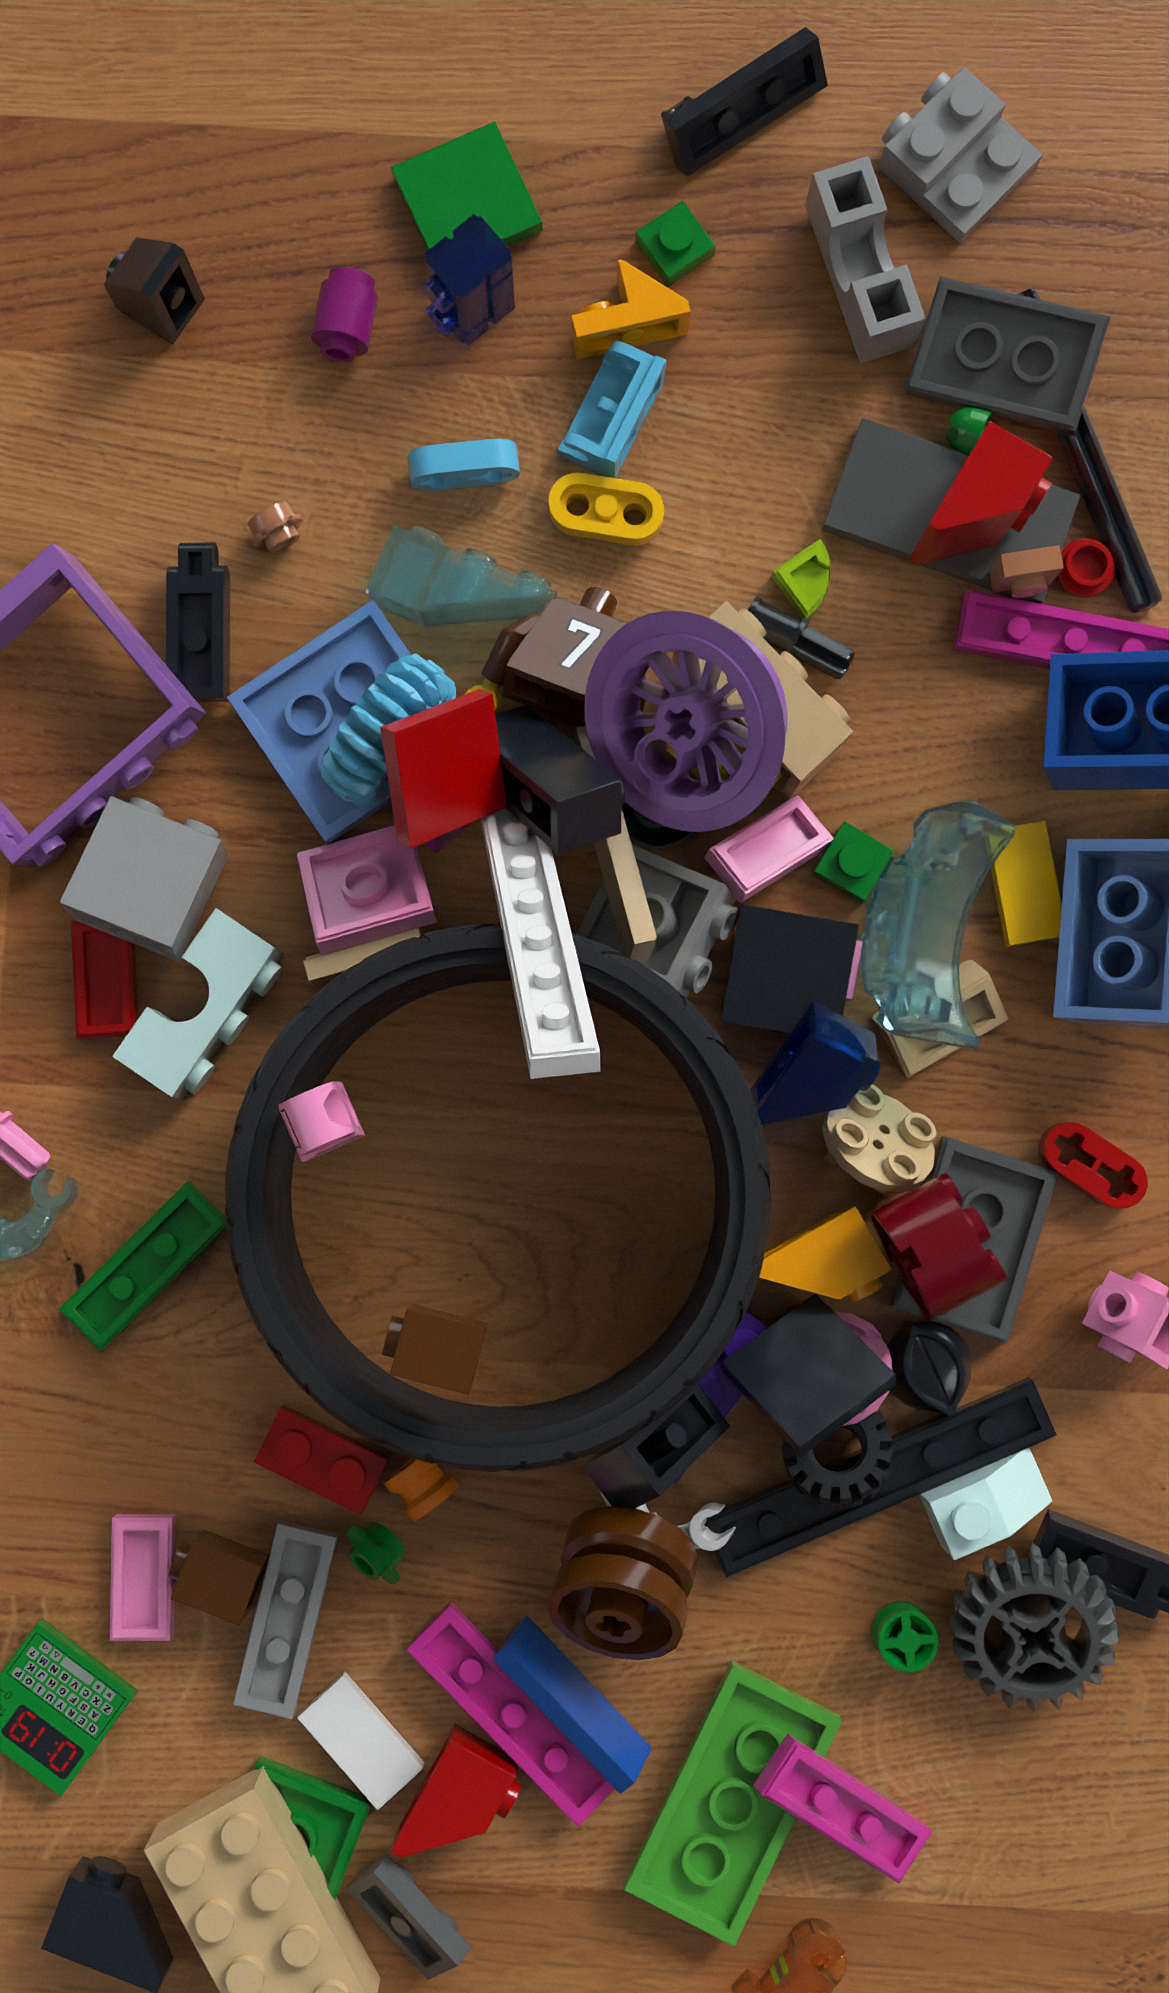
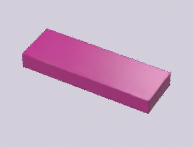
M787 1733L753 1785L760 1795L897 1883H900L933 1832L923 1821L789 1733Z

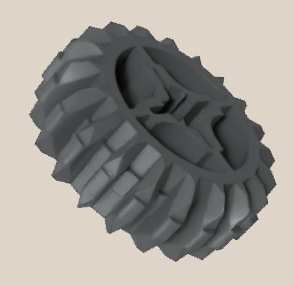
M1032 1543L1028 1550V1557L1020 1558L1017 1557V1552L1008 1545L1005 1551L1006 1561L1001 1564L985 1555L982 1561L985 1575L967 1571V1575L964 1578L967 1590H956L953 1598L956 1611L952 1612L949 1618L951 1633L955 1635L952 1639L954 1653L958 1656V1659L963 1660L964 1672L969 1680L979 1679L981 1690L985 1692L987 1697L1001 1690L1002 1699L1009 1708L1019 1697L1026 1698L1027 1706L1033 1712H1035L1039 1705V1699L1050 1698L1051 1703L1060 1710L1063 1702L1062 1694L1067 1692L1083 1700L1085 1694L1083 1681L1101 1685L1103 1678L1101 1666L1113 1665L1115 1653L1112 1644L1118 1643L1119 1638L1117 1623L1113 1621L1115 1620L1114 1616L1117 1615L1113 1600L1105 1595L1104 1582L1098 1575L1089 1576L1087 1565L1080 1558L1067 1565L1065 1553L1058 1547L1047 1559L1042 1558L1040 1548ZM1072 1606L1082 1616L1081 1626L1074 1639L1066 1635L1064 1627L1067 1622L1065 1614ZM992 1615L1001 1620L1003 1629V1641L997 1648L984 1634L987 1623Z

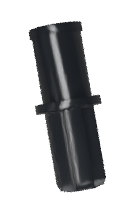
M758 596L755 597L748 611L764 627L766 635L763 638L769 645L782 652L790 653L793 657L834 679H841L845 676L854 660L855 653L852 649L808 627L810 619L804 617L802 621H799L762 601Z

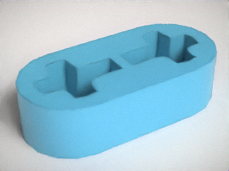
M485 439L422 446L413 449L407 456L410 485L418 490L436 491L496 485L512 481L520 475L517 445L515 442L507 439Z

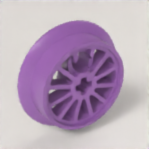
M661 611L639 617L624 625L605 643L588 677L584 704L585 723L595 759L610 772L616 774L621 780L625 792V802L640 814L656 823L689 832L712 831L727 827L740 821L757 808L768 795L780 771L784 757L788 718L786 699L781 682L773 666L761 650L743 635L716 620L683 611ZM676 651L679 670L666 653ZM699 659L706 660L702 675ZM649 666L664 687L645 677ZM721 671H723L728 683L718 690L717 683ZM737 690L743 704H728L727 698ZM640 697L658 705L657 712L642 713L640 710ZM744 717L748 728L732 721L730 718ZM646 726L656 727L649 734H646L644 729ZM666 742L672 746L676 753V766L669 763L663 756L662 752L667 749ZM732 742L746 748L742 755ZM717 758L730 775L726 781L721 780ZM697 766L699 770L700 781L693 780L689 777V773L692 772Z

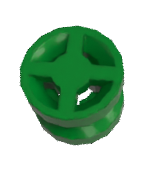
M896 1600L885 1604L877 1611L872 1621L871 1635L875 1647L890 1667L900 1672L913 1673L924 1669L933 1661L938 1651L939 1637L935 1626L919 1606L909 1601ZM900 1623L901 1629L897 1632L896 1636L889 1637L890 1634H894L896 1629L900 1627Z

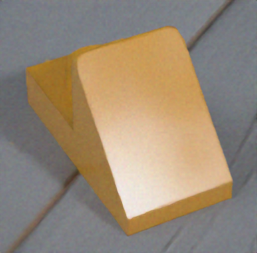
M618 260L617 287L622 304L614 305L608 301L596 302L583 308L580 313L571 315V338L576 359L578 360L606 353L614 340L635 347L688 335L691 310L687 299L629 263Z

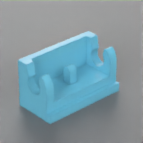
M614 340L610 349L607 350L603 362L564 440H562L558 448V456L600 476L617 478L664 383L667 360L657 355L654 357L627 343Z

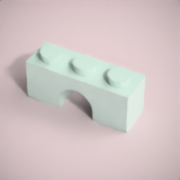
M215 908L182 956L186 961L197 967L207 979L209 998L205 1008L191 1020L174 1022L160 1011L146 1007L112 1057L171 1097L183 1099L188 1091L193 1095L197 1094L215 1068V1065L210 1063L209 1060L223 1042L229 1046L245 1027L249 1016L243 1013L252 998L256 993L262 997L266 995L277 981L283 969L277 962L283 953Z

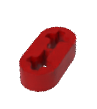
M1077 1122L1057 1123L1050 1126L1041 1136L1039 1156L1042 1163L1049 1170L1059 1173L1058 1176L1099 1204L1109 1208H1129L1138 1204L1145 1196L1148 1188V1176L1144 1167L1136 1159L1088 1127ZM1073 1134L1076 1135L1078 1140L1076 1141L1075 1148L1090 1158L1085 1165L1076 1159H1066L1061 1163L1058 1160L1061 1150L1054 1144L1058 1137L1062 1139L1070 1138ZM1099 1166L1109 1171L1118 1172L1125 1168L1127 1173L1124 1180L1131 1186L1129 1192H1115L1110 1196L1107 1192L1111 1187V1183L1096 1172Z

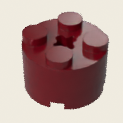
M943 1173L883 1205L881 1209L870 1215L875 1232L889 1261H894L903 1276L901 1280L903 1286L927 1320H931L938 1315L942 1316L1007 1281L1006 1274L994 1253L989 1248L985 1250L982 1245L983 1242L991 1239L986 1224L974 1206L971 1205L962 1210L960 1207L963 1205L962 1197L947 1173Z

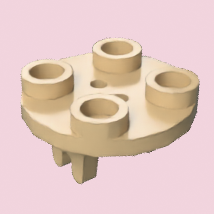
M868 1082L857 1083L851 1091L840 1094L824 1113L822 1132L828 1150L823 1159L832 1165L837 1162L843 1170L858 1182L874 1188L880 1194L885 1196L888 1192L903 1193L917 1188L933 1169L935 1149L932 1141L937 1133L935 1125L925 1115L912 1112L898 1100L884 1095L877 1086Z

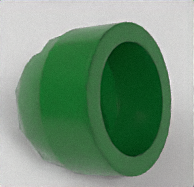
M965 407L954 412L948 420V424L952 428L946 430V440L951 448L960 453L970 455L989 421L992 422L993 413L976 407Z

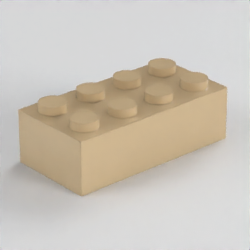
M264 1766L255 1771L253 1769L157 1824L143 1851L220 1993H378L381 1978L338 1898L336 1897L335 1900L332 1898L327 1888L328 1881L314 1854L312 1857L308 1852L309 1845L298 1824H293L290 1818L292 1813L275 1782L269 1779Z

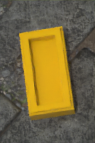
M1046 821L985 832L984 837L1005 947L1059 938L1062 903Z

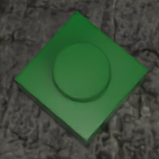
M683 200L637 230L635 236L636 244L667 287L715 254L716 245Z
M844 821L812 874L862 904L895 851Z

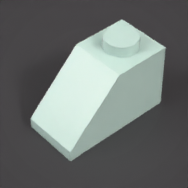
M1026 1448L919 1494L941 1547L953 1560L1010 1537L1053 1502L1030 1448Z

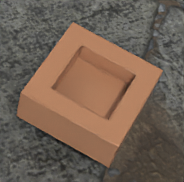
M1060 545L1000 554L989 570L992 592L1011 591L1014 598L1030 597L1045 592L1047 585H1050L1063 570Z

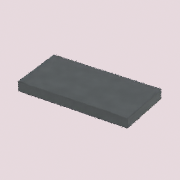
M862 418L822 531L914 563L909 560L912 552L969 455ZM1051 485L1036 511L1029 517L1020 533L1010 528L996 546L921 564V566L992 591L989 570L1000 554L1060 545V551L1062 550L1080 495ZM1047 590L1038 595L1014 599L1042 604ZM1011 591L999 592L1000 594L1014 598L1012 597Z

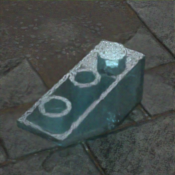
M395 525L393 526L366 588L370 601L374 600L380 609L424 627L521 619L531 612H543L551 599L558 598L557 592L550 589L551 583L545 578L525 570H520L518 575L496 567L497 561L494 558L476 549L466 548L464 553L446 547L443 545L444 540L439 535L419 526H412L410 531Z

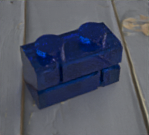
M473 214L453 230L452 239L445 236L425 253L428 279L422 283V288L432 302L426 308V311L434 325L444 336L448 337L453 333L461 343L470 345L489 330L488 322L496 324L515 309L512 252L481 216Z

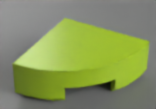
M821 539L775 569L771 576L802 620L804 617L810 619L817 612L829 586L830 559Z

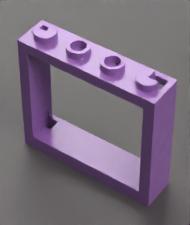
M53 543L0 590V651L72 587L172 707L32 832L28 833L0 800V850L13 865L35 867L37 864L39 867H43L58 858L67 847L64 840L80 826L88 828L97 823L110 796L114 797L124 787L129 790L146 780L154 770V766L151 763L168 748L176 750L186 744L198 731V727L195 724L207 714L76 557Z

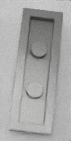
M280 1520L277 1524L233 1705L293 1719L303 1685L339 1533L285 1520Z

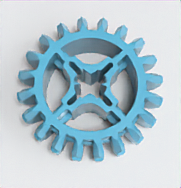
M416 653L413 655L407 654L400 657L398 661L390 663L383 674H378L370 688L364 690L360 700L351 707V712L345 721L339 725V731L329 742V750L323 756L321 777L336 795L347 803L352 802L361 810L378 805L382 799L389 796L390 788L380 727L455 699V682L444 674L445 671L431 660H424Z

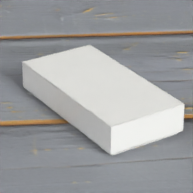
M345 1671L311 1701L297 1717L377 1810L424 1767L425 1762Z

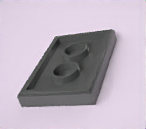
M940 276L907 382L906 394L959 408L976 407L991 411L995 417L1075 436L1111 316Z
M942 1136L928 1181L943 1173H947L962 1197L963 1205L960 1206L962 1210L971 1205L976 1208L991 1236V1239L983 1242L982 1245L985 1250L989 1248L994 1253L1006 1274L1007 1281L942 1316L938 1315L932 1318V1320L1007 1344L1059 1173ZM900 1273L890 1306L924 1317L901 1282L903 1276Z

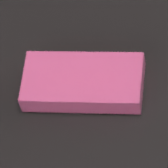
M796 795L709 848L705 860L736 899L742 903L825 851L834 838L801 797Z
M116 1514L112 1517L109 1641H170L174 1637L175 1601L170 1598L175 1588V1579L168 1577L176 1555V1514Z

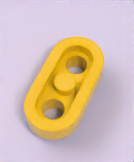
M575 472L558 479L549 493L550 518L553 524L567 535L638 546L653 540L663 524L664 504L662 498L654 488L645 483ZM573 501H582L588 506V510L583 515L575 516L568 512L567 506ZM630 510H638L643 513L645 520L639 525H631L625 521L624 515Z

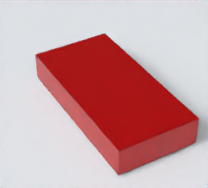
M71 921L76 1038L81 1040L126 1037L138 1020L135 944L78 921Z

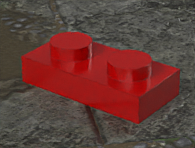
M283 1405L280 1407L254 1463L362 1515L390 1457Z

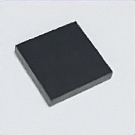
M740 904L720 1021L838 1042L859 924Z
M816 1293L722 1361L723 1373L800 1457L896 1385V1374Z

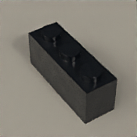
M528 705L495 714L507 804L506 809L558 855L621 834V807L625 803V792L621 780L616 774L610 772L582 747H579Z

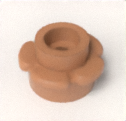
M287 501L279 502L263 509L247 523L254 536L251 544L254 547H267L270 553H276L289 547L300 538L297 529L303 521L302 515L294 514Z

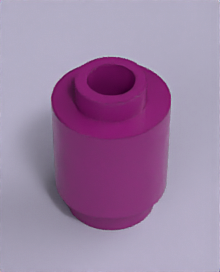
M336 267L330 270L328 279L321 283L311 339L314 344L321 348L320 352L325 357L334 361L351 362L355 359V356H361L368 352L378 295L374 291V279L361 270L350 267Z

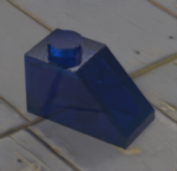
M814 1001L751 1088V1094L761 1125L846 1108L859 1090L865 1092L871 1087L879 1073L881 1062L878 1057L875 1033Z

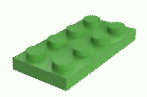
M731 1660L624 1880V1890L735 1947L796 1819L795 1816L760 1795L753 1785L787 1733L825 1757L841 1725L840 1715Z

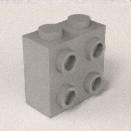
M110 796L59 903L69 917L75 921L180 962L228 859L222 840L217 838L219 834L216 830L199 821L186 819L183 825L163 817L164 811L144 799L132 797L128 803Z

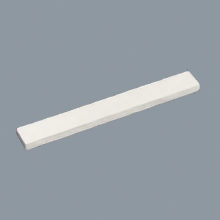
M504 808L480 820L501 928L503 930L504 944L530 1079L601 1072L600 1049L552 850Z

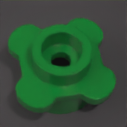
M376 1522L369 1523L364 1530L352 1526L347 1531V1536L352 1541L353 1548L350 1551V1560L355 1568L369 1579L376 1580L381 1576L386 1582L396 1584L400 1579V1575L395 1567L406 1555L405 1548L399 1538L388 1528Z

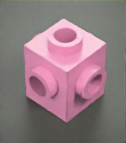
M1109 1270L1102 1285L1097 1287L1091 1295L1088 1303V1312L1082 1324L1102 1336L1097 1346L1130 1364L1135 1354L1168 1369L1169 1298L1166 1297L1169 1288L1138 1271L1135 1272L1132 1280Z

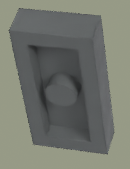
M388 1854L359 1870L346 1887V1890L427 1980L457 1967L471 1948L458 1933L454 1920L446 1912L436 1908L416 1886L415 1878L411 1872L403 1865L394 1862Z

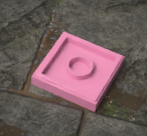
M395 825L297 853L315 940L321 955L437 923L417 846L408 848L399 844Z

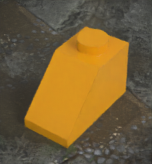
M846 1205L764 1252V1260L759 1278L838 1300L848 1295L853 1303L880 1289L883 1283L879 1277L892 1269L856 1206Z

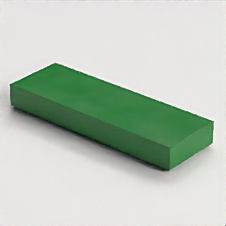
M191 1181L186 1182L59 1310L100 1352L105 1350L226 1230L225 1216Z

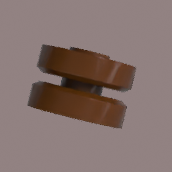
M601 1507L587 1510L573 1519L567 1532L560 1558L562 1566L559 1568L548 1604L552 1623L568 1639L587 1650L612 1658L644 1660L662 1657L676 1649L683 1636L688 1613L687 1598L694 1584L698 1564L695 1544L682 1529L666 1519L636 1508Z

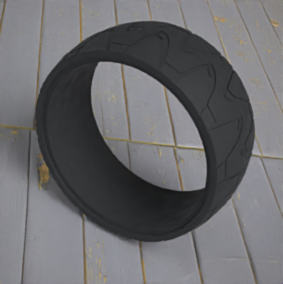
M501 923L469 924L431 931L422 934L418 938L412 937L369 955L360 963L336 976L305 1003L301 1012L296 1013L270 1046L263 1057L261 1066L255 1072L247 1088L234 1126L235 1135L232 1137L229 1147L225 1180L226 1230L234 1270L238 1275L241 1294L258 1331L266 1339L267 1345L275 1358L306 1394L311 1395L313 1400L327 1413L354 1432L368 1437L382 1447L422 1462L437 1463L449 1468L474 1471H524L571 1462L579 1457L598 1453L630 1438L638 1430L647 1427L667 1413L688 1395L697 1385L698 1381L713 1367L733 1338L735 1330L750 1304L761 1273L764 1252L769 1236L771 1211L770 1165L761 1121L752 1094L738 1064L709 1022L669 982L642 963L610 946L572 933L587 998L614 1011L637 1027L661 1050L689 1089L701 1114L709 1139L715 1177L714 1220L708 1251L698 1279L685 1304L669 1327L651 1347L631 1364L608 1379L579 1393L554 1401L524 1406L496 1407L473 1405L441 1398L419 1390L389 1375L388 1372L369 1360L346 1338L318 1299L304 1269L296 1243L291 1200V1183L296 1147L278 1105L321 1086L340 1057L359 1037L377 1022L402 1006L428 994L454 986L487 981H512Z

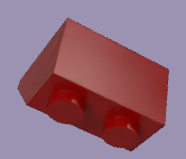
M989 421L929 522L909 560L921 565L996 546L1010 528L1020 533L1052 484V482L1042 476L1053 457Z

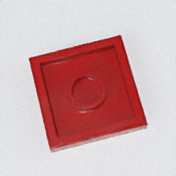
M478 689L380 727L399 844L408 848L416 847L507 807L493 693Z

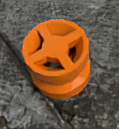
M413 1458L383 1482L390 1493L399 1494L406 1503L405 1514L411 1522H415L425 1516L460 1487V1483L454 1475L445 1474L437 1463L431 1464Z

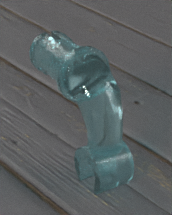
M45 1168L36 1174L31 1184V1194L35 1201L28 1213L15 1223H11L5 1218L0 1219V1261H11L27 1256L44 1243L53 1228L60 1209L67 1208L76 1199L78 1193L76 1179L68 1177L61 1194L50 1197L51 1195L47 1187L55 1170Z

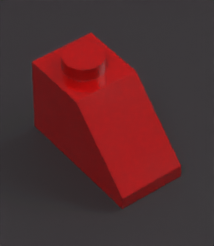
M454 1723L395 1831L390 1852L402 1858L486 1833L495 1815L503 1819L508 1815L519 1794L521 1784L515 1781L517 1763L506 1752Z

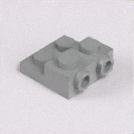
M965 66L952 79L945 72L941 73L923 94L921 102L925 106L913 118L906 112H903L891 123L882 137V141L886 145L878 167L960 244L1038 166L1043 156L1041 152L1002 117L1006 104Z
M632 845L657 936L648 962L643 963V965L665 979L681 995L687 998L690 991L698 993L704 988L712 970V962L706 959L716 939H727L737 923L739 911L737 907L733 906L736 897L725 884ZM603 880L576 934L610 946L623 953Z

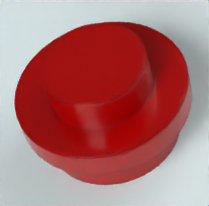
M1078 539L1069 543L1061 551L1063 570L1058 574L1057 580L1065 591L1076 597L1088 598L1100 594L1109 586L1114 577L1115 562L1111 552L1105 545L1093 539Z

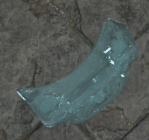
M967 799L926 809L912 824L914 832L909 848L902 855L890 858L874 888L866 913L867 921L861 940L860 962L864 992L875 997L880 1011L876 1019L886 1031L897 1036L977 1050L980 1037L975 1034L969 1023L960 990L959 965L962 939L966 922L979 888L1000 853L1011 839L1014 838L1016 826L974 800Z

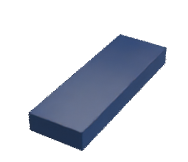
M526 1615L513 1626L493 1656L494 1661L620 1794L635 1783L652 1747Z

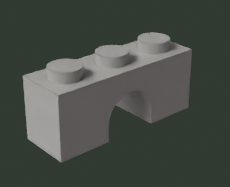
M869 156L813 173L805 207L860 364L914 347L926 317L907 264L894 268L891 262L884 234V220L888 209Z

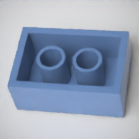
M1067 839L1054 1018L1084 1025L1169 1029V839Z

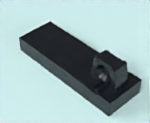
M805 27L695 99L687 96L683 98V101L667 111L664 110L661 113L675 166L688 177L827 87L828 83L818 36Z

